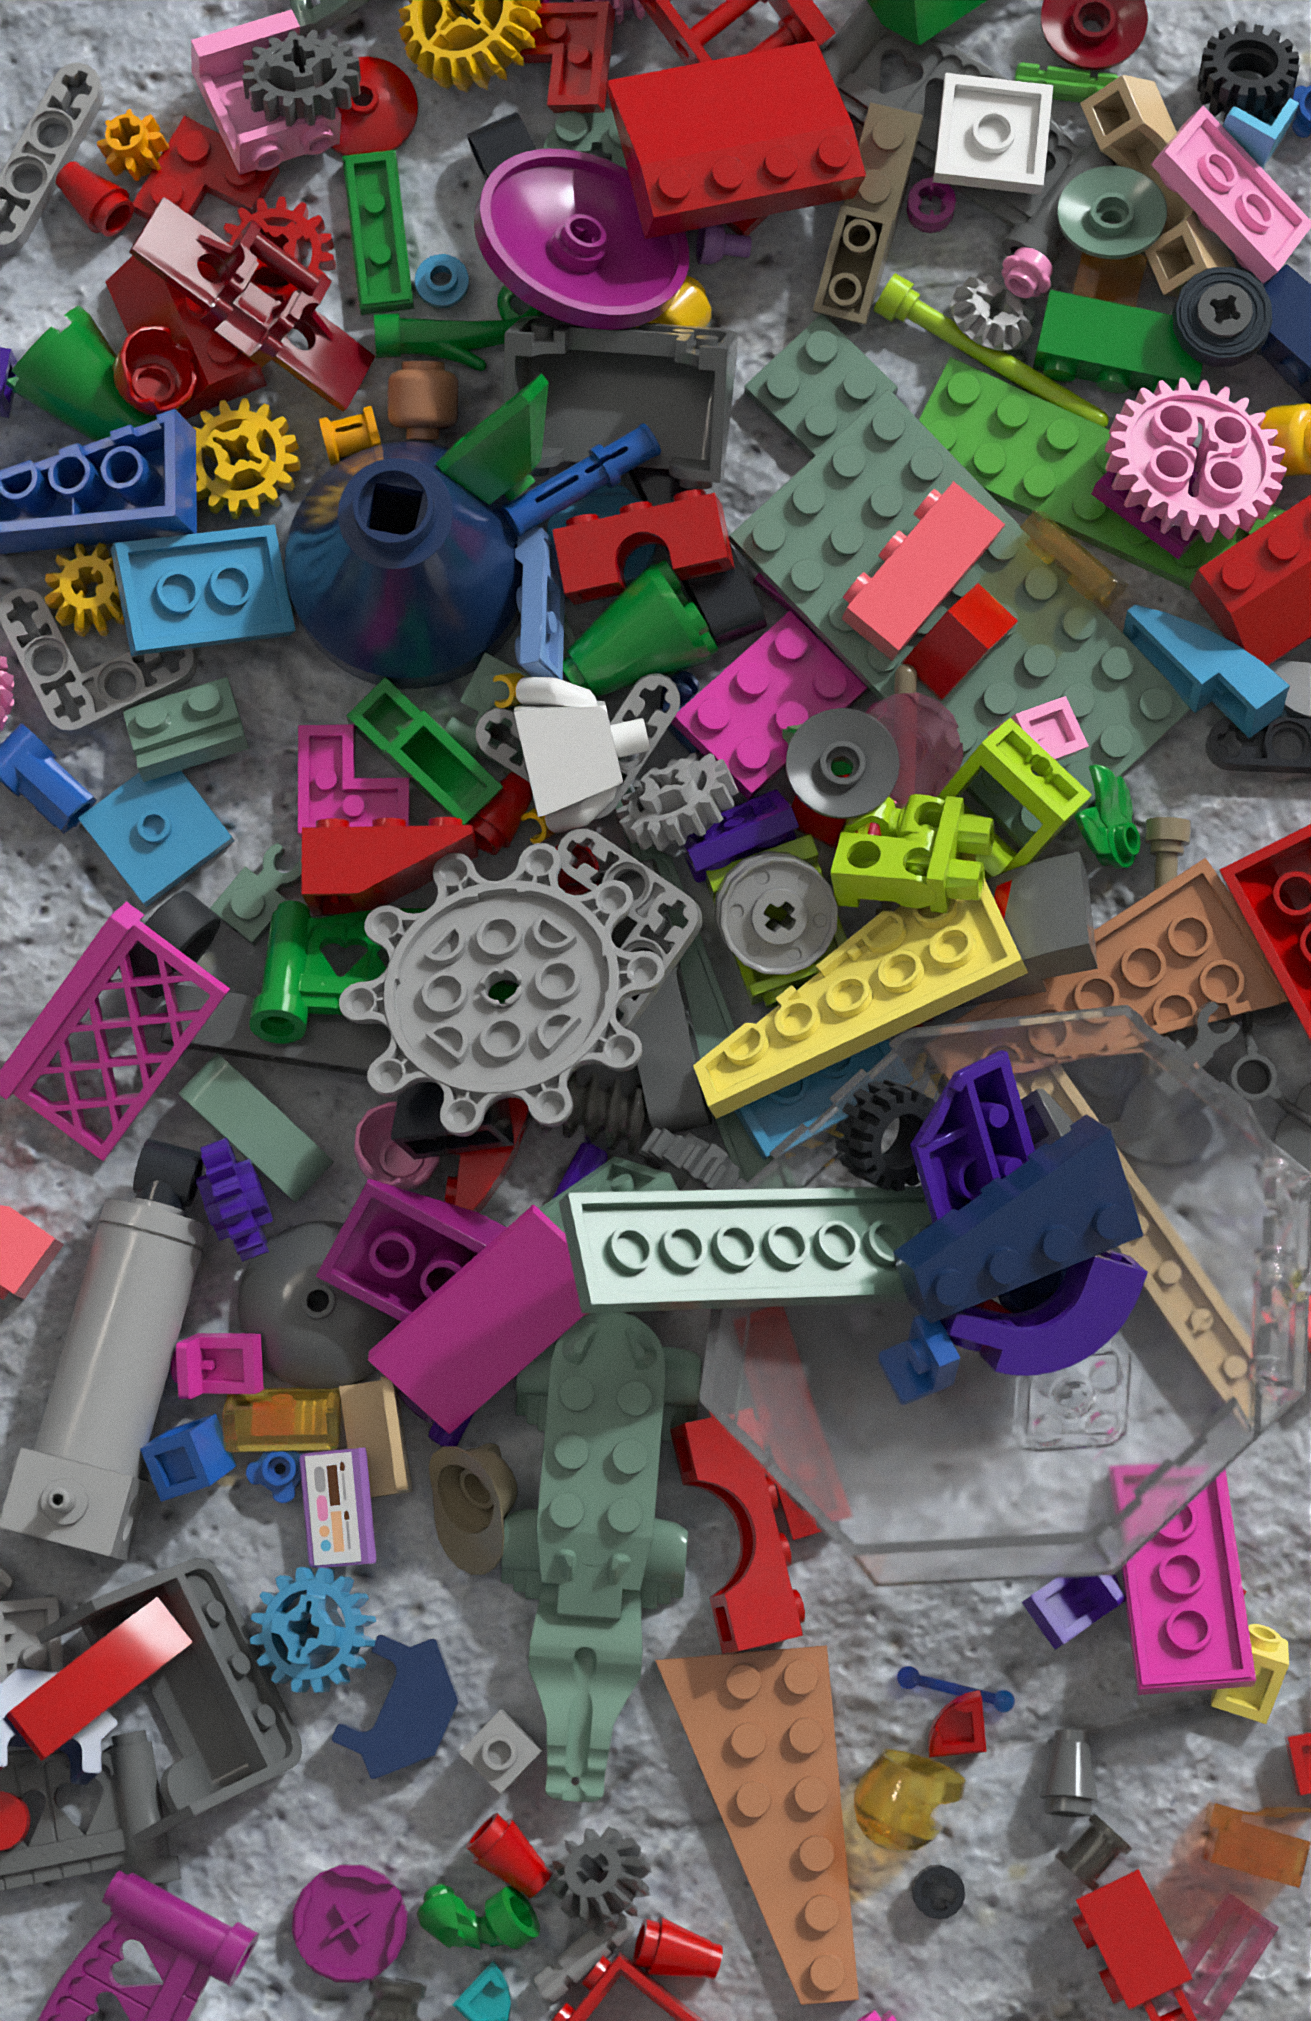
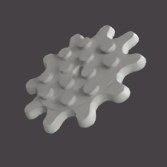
M537 843L529 846L522 852L513 874L499 881H488L480 877L470 858L464 854H447L441 857L434 865L433 878L438 889V896L435 903L429 909L416 914L406 913L390 905L374 909L365 920L364 930L373 943L383 947L388 952L389 965L386 971L377 979L358 982L348 986L341 994L339 1000L340 1011L346 1019L357 1024L385 1025L390 1031L391 1041L388 1049L384 1054L375 1059L367 1072L368 1082L372 1089L378 1094L394 1097L418 1083L433 1082L438 1084L444 1091V1102L440 1111L442 1125L449 1133L460 1137L473 1135L479 1129L488 1108L498 1100L505 1098L522 1099L527 1104L534 1120L541 1125L557 1127L565 1123L573 1108L567 1081L574 1071L584 1065L599 1064L618 1072H627L637 1065L642 1055L641 1041L635 1033L618 1023L616 1009L629 997L653 992L660 986L665 977L663 960L657 954L651 951H623L612 942V931L630 913L634 903L633 892L630 887L622 881L610 880L603 882L584 895L568 894L558 885V874L561 868V858L558 851L549 844ZM511 980L517 983L519 987H517L516 992L511 997L505 999V1004H500L498 1000L488 996L491 987L499 981Z

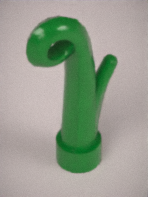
M504 285L497 298L499 314L503 320L399 318V314L374 315L376 359L401 358V354L427 355L451 360L477 371H484L487 366L486 362L468 351V349L487 348L505 344V332L520 318L544 316L545 313L530 306L522 316L517 314L510 304V301L516 295Z

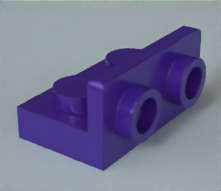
M775 789L722 812L723 820L720 823H714L703 836H698L695 833L688 835L685 844L680 847L693 879L697 883L706 881V871L723 868L736 860L795 840L794 829L798 828L799 825L792 807L779 791Z

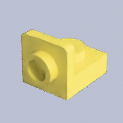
M1251 1624L1248 1627L1256 1675L1254 1687L1214 1689L1211 1694V1706L1267 1724L1289 1667L1288 1641L1281 1638L1276 1631L1269 1627Z

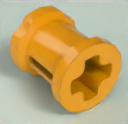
M372 406L363 407L361 414L330 421L327 417L319 418L330 466L338 464L340 458L381 445Z

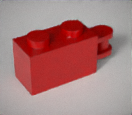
M1137 1869L1076 1899L1081 1913L1073 1916L1072 1920L1087 1950L1098 1945L1108 1966L1098 1973L1113 2004L1115 2005L1124 2000L1130 2011L1144 2005L1151 2021H1198L1181 1988L1194 1981L1140 1870ZM1173 1991L1180 2007L1159 2016L1152 2001Z

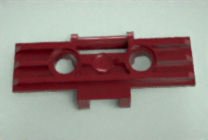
M163 197L129 253L203 308L205 312L199 321L260 367H263L271 360L331 405L344 412L350 405L376 356L315 310L324 298L332 280L323 273L318 277L259 232L261 226L253 220L244 227L234 244L230 246L199 221ZM258 258L299 289L301 293L299 294L294 291L281 303L250 282L259 265L256 259ZM197 262H206L214 267L219 275L220 283L215 284L204 279L198 270ZM292 329L302 333L307 340L308 350L296 348L289 341L287 333Z

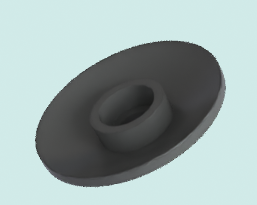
M848 708L826 710L806 720L793 735L786 755L787 777L792 790L799 800L816 813L836 819L860 817L881 806L895 787L900 767L896 743L886 727L869 714ZM836 762H845L851 767L852 773L847 777L840 778L832 773L831 766Z

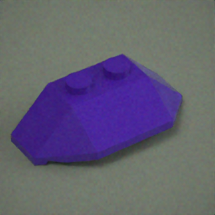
M1000 1050L954 1072L910 1145L932 1223L952 1209L958 1211L982 1194L981 1188L997 1177L1003 1179L1029 1161L1027 1156L1035 1151L1007 1051Z

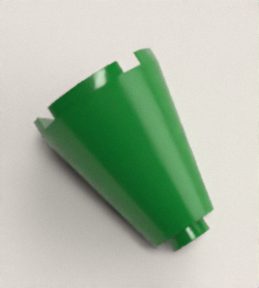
M79 305L64 315L71 324L62 332L59 329L56 330L53 326L44 332L12 369L16 376L6 379L5 382L14 393L94 442L110 437V431L131 424L135 428L157 420L156 416L145 415L136 410L119 394L113 377V364L117 355L91 315Z

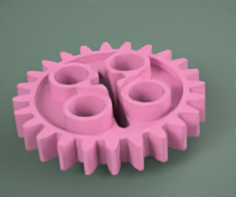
M1180 378L1175 391H1172L1163 380L1158 382L1154 393L1143 387L1140 389L1135 401L1130 399L1125 401L1120 414L1116 415L1109 431L1110 436L1104 451L1110 454L1105 466L1106 471L1117 473L1112 488L1113 490L1129 489V494L1124 502L1125 507L1141 504L1145 508L1141 521L1147 522L1157 516L1162 519L1161 533L1164 534L1171 529L1173 524L1180 526L1182 538L1188 541L1194 529L1200 530L1206 542H1211L1217 529L1228 540L1233 538L1238 526L1249 532L1256 519L1264 520L1271 506L1274 505L1283 486L1280 483L1287 470L1286 467L1280 465L1285 449L1272 446L1278 431L1276 429L1261 430L1260 428L1266 414L1264 412L1253 415L1247 414L1245 410L1249 399L1246 397L1235 404L1228 401L1230 391L1226 386L1220 390L1218 395L1211 394L1207 380H1202L1197 391L1190 389L1185 378ZM1198 423L1202 425V439L1196 453V449L1192 446L1198 435ZM1195 468V471L1199 473L1193 483V497L1188 494L1189 479Z

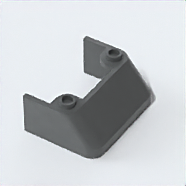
M202 1558L190 1559L94 1598L36 1633L40 1644L82 1627L92 1647L129 1617L158 1597L193 1642L177 1658L146 1680L183 1759L166 1768L161 1778V1793L171 1815L132 1835L136 1846L154 1839L286 1772L298 1764L302 1755L300 1735L275 1683L271 1680L272 1677L267 1667L259 1666L257 1663L261 1654L255 1644H250L252 1636L221 1572L214 1564Z

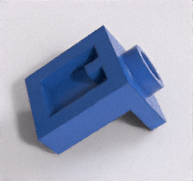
M920 1314L913 1317L908 1340L881 1351L878 1356V1363L899 1403L907 1405L954 1385L961 1358L941 1320L930 1323Z

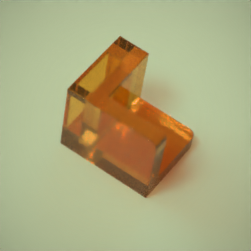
M1081 252L1072 294L1136 307L1140 284L1148 258L1137 254L1122 259H1103Z

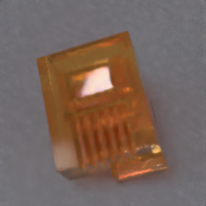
M1209 1802L1204 1822L1205 1825L1209 1826L1201 1858L1218 1865L1300 1888L1311 1842L1242 1822L1241 1819L1243 1814L1284 1818L1289 1813L1311 1812V1807L1264 1806L1250 1811L1238 1810Z

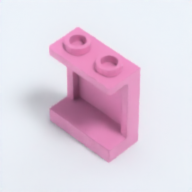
M292 9L191 40V72L239 175L254 170L266 171L276 167L283 161L305 154L317 155L325 152L331 146L340 144L341 114L338 107L335 108L336 118L333 120L319 115L316 116L315 125L309 126L305 118H297L291 127L286 126L285 117L279 116L271 122L267 121L265 110L253 112L250 99H245L242 75L244 74L243 62L244 60L253 59L252 49L254 47L268 49V38L276 37L281 42L285 41V38H288L289 31H295L300 36V25Z

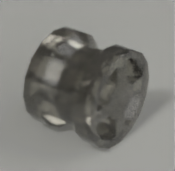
M370 1977L368 1990L372 1994L373 2000L371 2009L364 2015V2021H422L417 2013L419 2002L426 1997L427 1984L390 1977Z

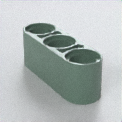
M218 1053L178 1093L224 1138H227L247 1159H250L252 1164L294 1203L334 1163L317 1144Z

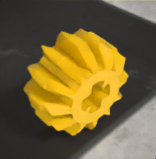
M99 542L91 556H89L83 544L76 543L74 552L77 558L70 561L66 556L57 554L55 561L62 570V573L51 572L46 574L45 582L54 590L45 596V602L50 609H58L55 619L62 627L74 622L75 632L77 635L84 637L89 632L91 625L94 624L101 636H107L109 627L106 621L113 618L117 624L125 625L112 556L109 557V550L105 544ZM97 582L96 596L86 598L85 594L88 593L87 584Z

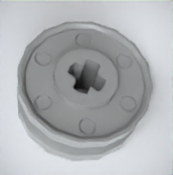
M763 851L742 859L725 875L716 893L714 918L722 940L744 965L764 974L788 975L809 967L827 951L837 928L838 906L831 886L809 862L788 852ZM772 904L776 907L783 905L782 908L787 912L786 917L781 922L775 918L769 920L770 918L764 912L768 905Z

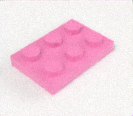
M1204 106L1184 123L1151 163L1160 174L1163 183L1187 202L1197 213L1202 225L1209 231L1215 232L1234 252L1238 263L1247 271L1252 272L1263 284L1280 270L1311 228V220Z

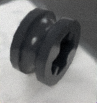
M930 1865L922 1869L914 1878L911 1887L912 1899L916 1907L927 1917L936 1920L947 1919L955 1915L962 1907L965 1899V1887L960 1876L951 1868L943 1865ZM942 1875L945 1876V1885L954 1889V1897L950 1903L944 1899L945 1907L935 1909L932 1908L931 1899L922 1895V1888L926 1881L933 1885L932 1876Z

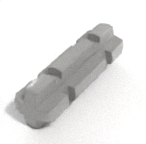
M623 1911L619 1913L617 1929L609 1928L601 1920L600 1926L596 1930L589 1929L556 1958L558 1963L554 1966L551 1964L547 1965L534 1977L533 1984L546 2001L553 2003L569 1990L568 1984L574 1981L577 1983L595 1967L602 1956L607 1957L612 1953L610 1948L614 1944L619 1947L633 1935L634 1925Z

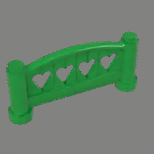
M288 900L281 902L277 906V910L271 916L261 994L253 1000L251 1006L249 1027L253 1034L271 1043L285 1044L295 1042L301 1039L306 1032L308 1013L343 1015L339 1006L340 996L343 991L351 984L377 979L386 971L387 968L377 955V952L383 947L373 943L364 930L365 920L373 910L312 918L308 906L302 902ZM428 908L398 909L406 913L416 914L422 913ZM328 944H339L343 948L361 945L368 950L343 977L336 975L321 952L322 948ZM504 980L499 981L491 987L488 996L498 1000L500 1004H505V999L511 997L519 986L517 983L506 985Z

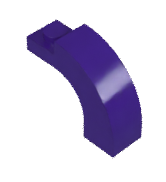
M1108 1250L1069 1266L1062 1283L1055 1293L1035 1308L1019 1313H1000L972 1306L940 1320L953 1344L971 1351L980 1352L979 1355L995 1372L1018 1376L1052 1373L1083 1361L1108 1343L1120 1330L1134 1309L1148 1272L1131 1256Z

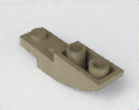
M870 102L859 142V150L866 177L855 197L844 200L843 205H840L813 307L814 313L866 326L886 265L911 177L910 169L924 120L923 115Z

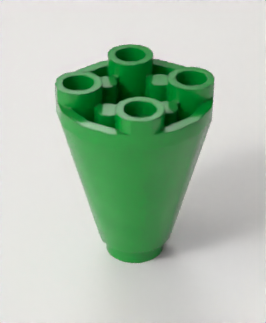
M665 559L656 565L652 564L644 569L567 649L569 656L563 659V672L570 683L589 689L595 697H599L631 687L641 677L648 674H662L666 676L701 665L710 660L711 656L719 651L708 632L709 628L695 604L693 602L689 603L680 589L682 588L680 582Z

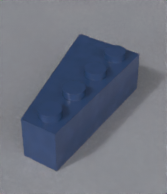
M1084 1115L1069 1126L1071 1131L1051 1145L1043 1144L1027 1156L1029 1161L1003 1179L997 1177L981 1188L982 1194L958 1211L952 1209L892 1253L909 1304L930 1323H933L1144 1236L1111 1129L1089 1115Z

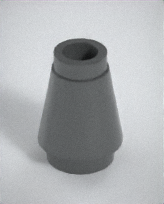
M1068 1729L1055 1730L1054 1742L1052 1743L1040 1798L1045 1800L1046 1814L1062 1817L1091 1816L1092 1803H1097L1098 1798L1088 1732Z

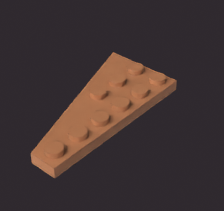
M1204 858L1094 930L1098 969L1045 978L1046 992L982 1003L926 1039L923 1044L948 1081L954 1072L1000 1050L1008 1052L1013 1074H1018L1193 1028V1019L1196 1011L1200 1006L1210 1001L1215 1002L1219 1007L1210 1015L1208 1024L1289 1002L1234 899L1208 860Z
M827 1645L655 1660L800 2004L859 2000Z

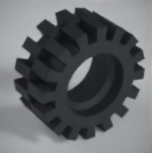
M1245 24L1236 25L1234 34L1227 27L1220 30L1218 38L1212 36L1207 41V47H1204L1197 82V92H1200L1199 99L1202 105L1210 103L1209 112L1215 117L1220 112H1225L1224 121L1232 107H1237L1266 124L1270 122L1271 114L1277 118L1289 98L1293 99L1297 82L1300 58L1298 51L1292 52L1293 43L1289 39L1279 43L1280 32L1272 29L1269 35L1263 34L1264 26L1257 24L1254 25L1253 32H1246ZM1252 71L1264 78L1249 80L1238 77L1232 72Z
M884 1080L883 1083L878 1081L868 1083L869 1092L859 1089L853 1094L858 1102L856 1106L846 1103L842 1109V1112L849 1115L847 1122H837L835 1131L844 1134V1138L835 1140L836 1150L844 1153L839 1157L842 1166L849 1168V1173L882 1189L903 1191L905 1190V1184L914 1187L920 1183L917 1175L918 1171L910 1145L936 1102L927 1097L926 1094L892 1080ZM899 1117L897 1137L892 1146L882 1154L881 1142L888 1125L895 1118Z

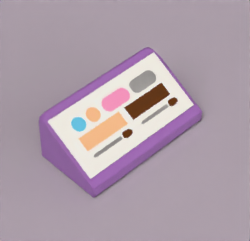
M366 1447L303 1453L300 1455L299 1462L307 1552L310 1567L325 1568L376 1563Z

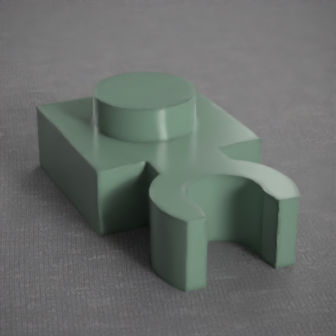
M279 843L272 845L266 851L263 857L264 869L258 876L245 866L210 907L225 924L254 947L270 929L271 916L277 910V906L281 902L288 901L279 894L283 888L293 887L302 881L301 861L296 863L294 868L287 873H281L276 870V862L285 852L283 846Z

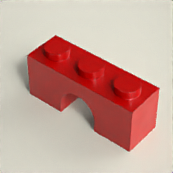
M703 489L687 490L673 496L674 502L652 507L651 502H635L619 509L620 514L601 519H599L597 514L578 515L566 520V527L552 529L564 594L574 605L620 595L627 588L624 568L628 557L637 548L648 544L661 545L669 550L673 570L681 581L735 569L723 506L716 494H706V491Z

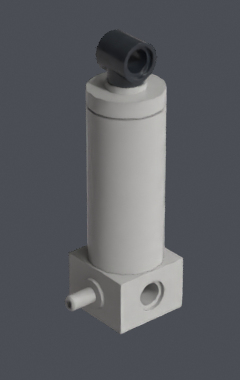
M149 1138L143 1145L135 1170L133 1192L137 1193L136 1197H133L131 1202L106 1198L34 1451L20 1447L0 1517V1528L118 1559H128L149 1485L148 1482L138 1479L144 1460L140 1448L149 1443L202 1251L200 1250L204 1247L209 1229L207 1225L187 1218V1212H185V1207L191 1206L197 1194L198 1185L196 1178L201 1177L204 1163L200 1151Z

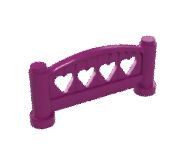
M118 1871L111 1880L102 1899V1903L111 1907L110 1912L112 1914L110 1919L94 1934L72 1961L49 1996L37 2021H87L89 2015L99 2011L97 1999L102 1992H110L117 1997L129 2021H189L210 1977L229 1987L235 1983L255 1948L259 1933L240 1922L235 1923L231 1927L133 1872L127 1875L122 1871ZM127 1940H136L143 1945L163 1982L121 1985L115 1981L112 1969L116 1962L124 1959L123 1946Z

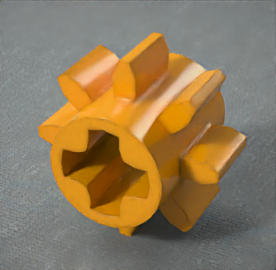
M127 109L125 114L105 122L107 126L105 131L106 139L97 141V146L104 157L107 158L105 163L115 177L125 170L136 182L140 180L141 176L150 174L152 169L157 171L161 169L157 161L161 155L160 152L168 150L169 145L162 133L159 132L161 128L153 115L149 114L141 121L133 114L131 109Z

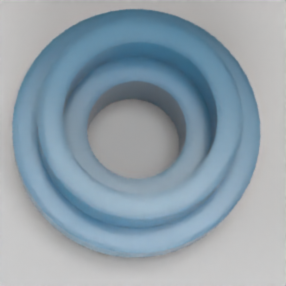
M437 254L428 257L419 265L415 274V286L419 297L426 304L435 308H449L458 304L467 294L469 276L466 267L459 259L447 254ZM440 272L447 273L452 277L451 281L445 286L435 285L432 282V278Z

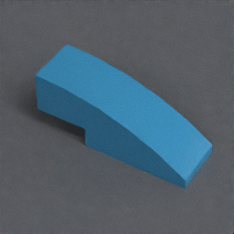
M1136 604L1127 610L1123 634L1169 681L1184 703L1195 713L1212 701L1248 738L1282 715L1290 685L1262 661L1234 642L1203 626L1166 612Z

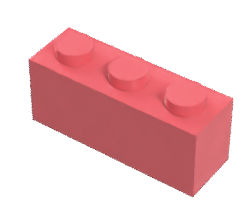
M954 481L943 494L939 493L936 489L930 492L913 514L920 520L908 536L899 530L878 555L885 562L872 578L863 572L842 597L849 605L841 619L891 661L897 657L990 547L1005 526V523Z

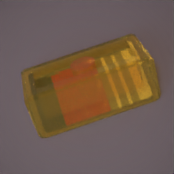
M264 1388V1390L257 1394H227L222 1413L225 1450L228 1452L337 1449L340 1438L341 1419L339 1388Z

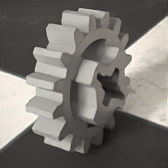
M691 753L686 759H679L678 761L676 758L670 759L668 766L664 769L659 770L653 767L641 780H635L632 783L635 792L623 795L621 801L624 806L617 809V815L621 820L619 821L632 844L637 842L642 850L655 844L658 851L664 850L668 844H675L677 842L679 846L684 845L688 835L695 833L698 836H703L714 823H720L723 820L720 811L733 808L735 803L732 796L738 793V789L723 759L716 761L714 755L709 753L699 760L696 753Z

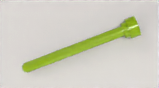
M895 273L885 286L875 304L874 312L891 322L895 318L903 323L909 319L1035 396L1104 428L1108 426L1109 417L1105 411L1007 352L986 348L972 341L959 329L955 321L920 301L921 294L913 290L914 284Z

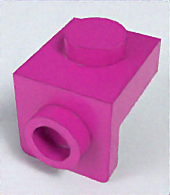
M197 1333L178 1342L171 1361V1375L173 1381L178 1383L179 1399H193L202 1393L257 1394L264 1390L261 1334Z

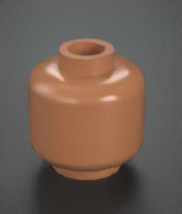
M402 361L401 370L393 372L388 378V421L394 427L406 429V439L439 440V429L450 428L458 421V378L452 372L445 371V362Z

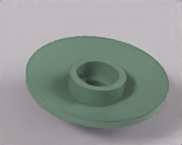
M1101 166L1079 174L1066 185L1058 201L1057 218L1063 235L1080 251L1103 259H1122L1132 257L1147 250L1159 239L1166 224L1167 204L1157 184L1143 173L1122 166ZM1107 221H1113V222H1116V223H1115V224H1110V223H1106V222H1107Z

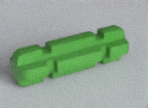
M1021 62L1016 67L1014 81L1053 85L1052 99L1081 103L1119 76L1112 73L1098 72V76L1094 77L1090 76V71L1049 65L1047 70H1039L1040 64Z

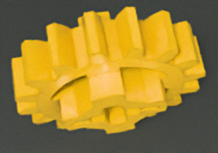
M242 398L239 409L231 411L225 400L219 401L220 414L213 417L209 412L203 410L200 412L204 423L203 428L193 427L196 430L197 501L203 500L210 495L208 505L214 514H217L224 505H228L233 519H239L242 507H250L254 516L260 517V503L267 500L277 508L281 505L277 490L281 488L293 491L295 487L292 478L287 472L300 470L299 458L290 454L299 448L295 435H285L289 426L283 416L271 422L272 411L266 403L255 413L251 410L248 398ZM267 437L276 448L275 462L270 460L269 455L263 453ZM246 452L249 453L251 460L239 459L235 466L232 465L230 460L232 456L242 458ZM206 455L211 458L212 462L218 464L214 471V481L209 478L205 470ZM255 486V487H253V488H251V489L242 490V489H245V488H248V487Z

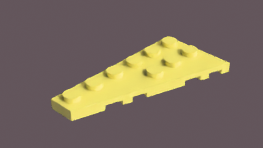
M962 853L961 860L977 862L974 854ZM984 878L980 900L951 899L948 913L931 912L930 906L925 908H909L901 905L894 912L883 910L816 965L819 973L798 990L791 985L775 998L779 1004L775 1009L756 1024L744 1023L695 1063L693 1067L707 1105L717 1119L1027 974L1028 971Z

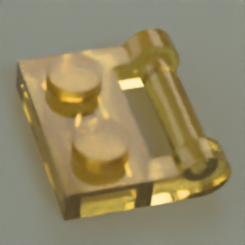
M1034 510L1020 526L1030 536L1025 545L1048 565H1051L1055 559L1072 572L1067 578V582L1089 601L1092 602L1095 598L1108 609L1128 587L1129 583L1117 573L1110 571L1059 526V522L1047 512Z

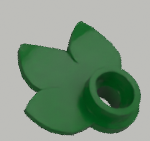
M1091 765L1089 770L1095 790V807L1080 810L1075 814V820L1088 847L1102 865H1112L1116 869L1128 868L1134 863L1136 854L1140 850V835L1136 826L1132 823L1133 807L1130 791L1121 775L1116 777L1105 766Z

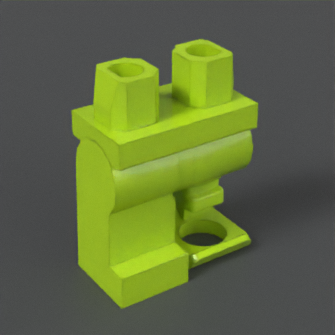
M912 794L909 796L906 806L902 809L896 808L894 800L888 797L874 811L860 817L847 819L844 832L841 831L830 872L837 906L859 908L860 900L868 899L896 902L909 908H925L930 906L931 912L948 913L951 899L980 900L984 886L983 862L961 860L962 853L987 856L991 854L995 839L993 818L965 814L964 800L960 797L946 796L944 801L929 795ZM870 823L879 824L881 836L868 834Z

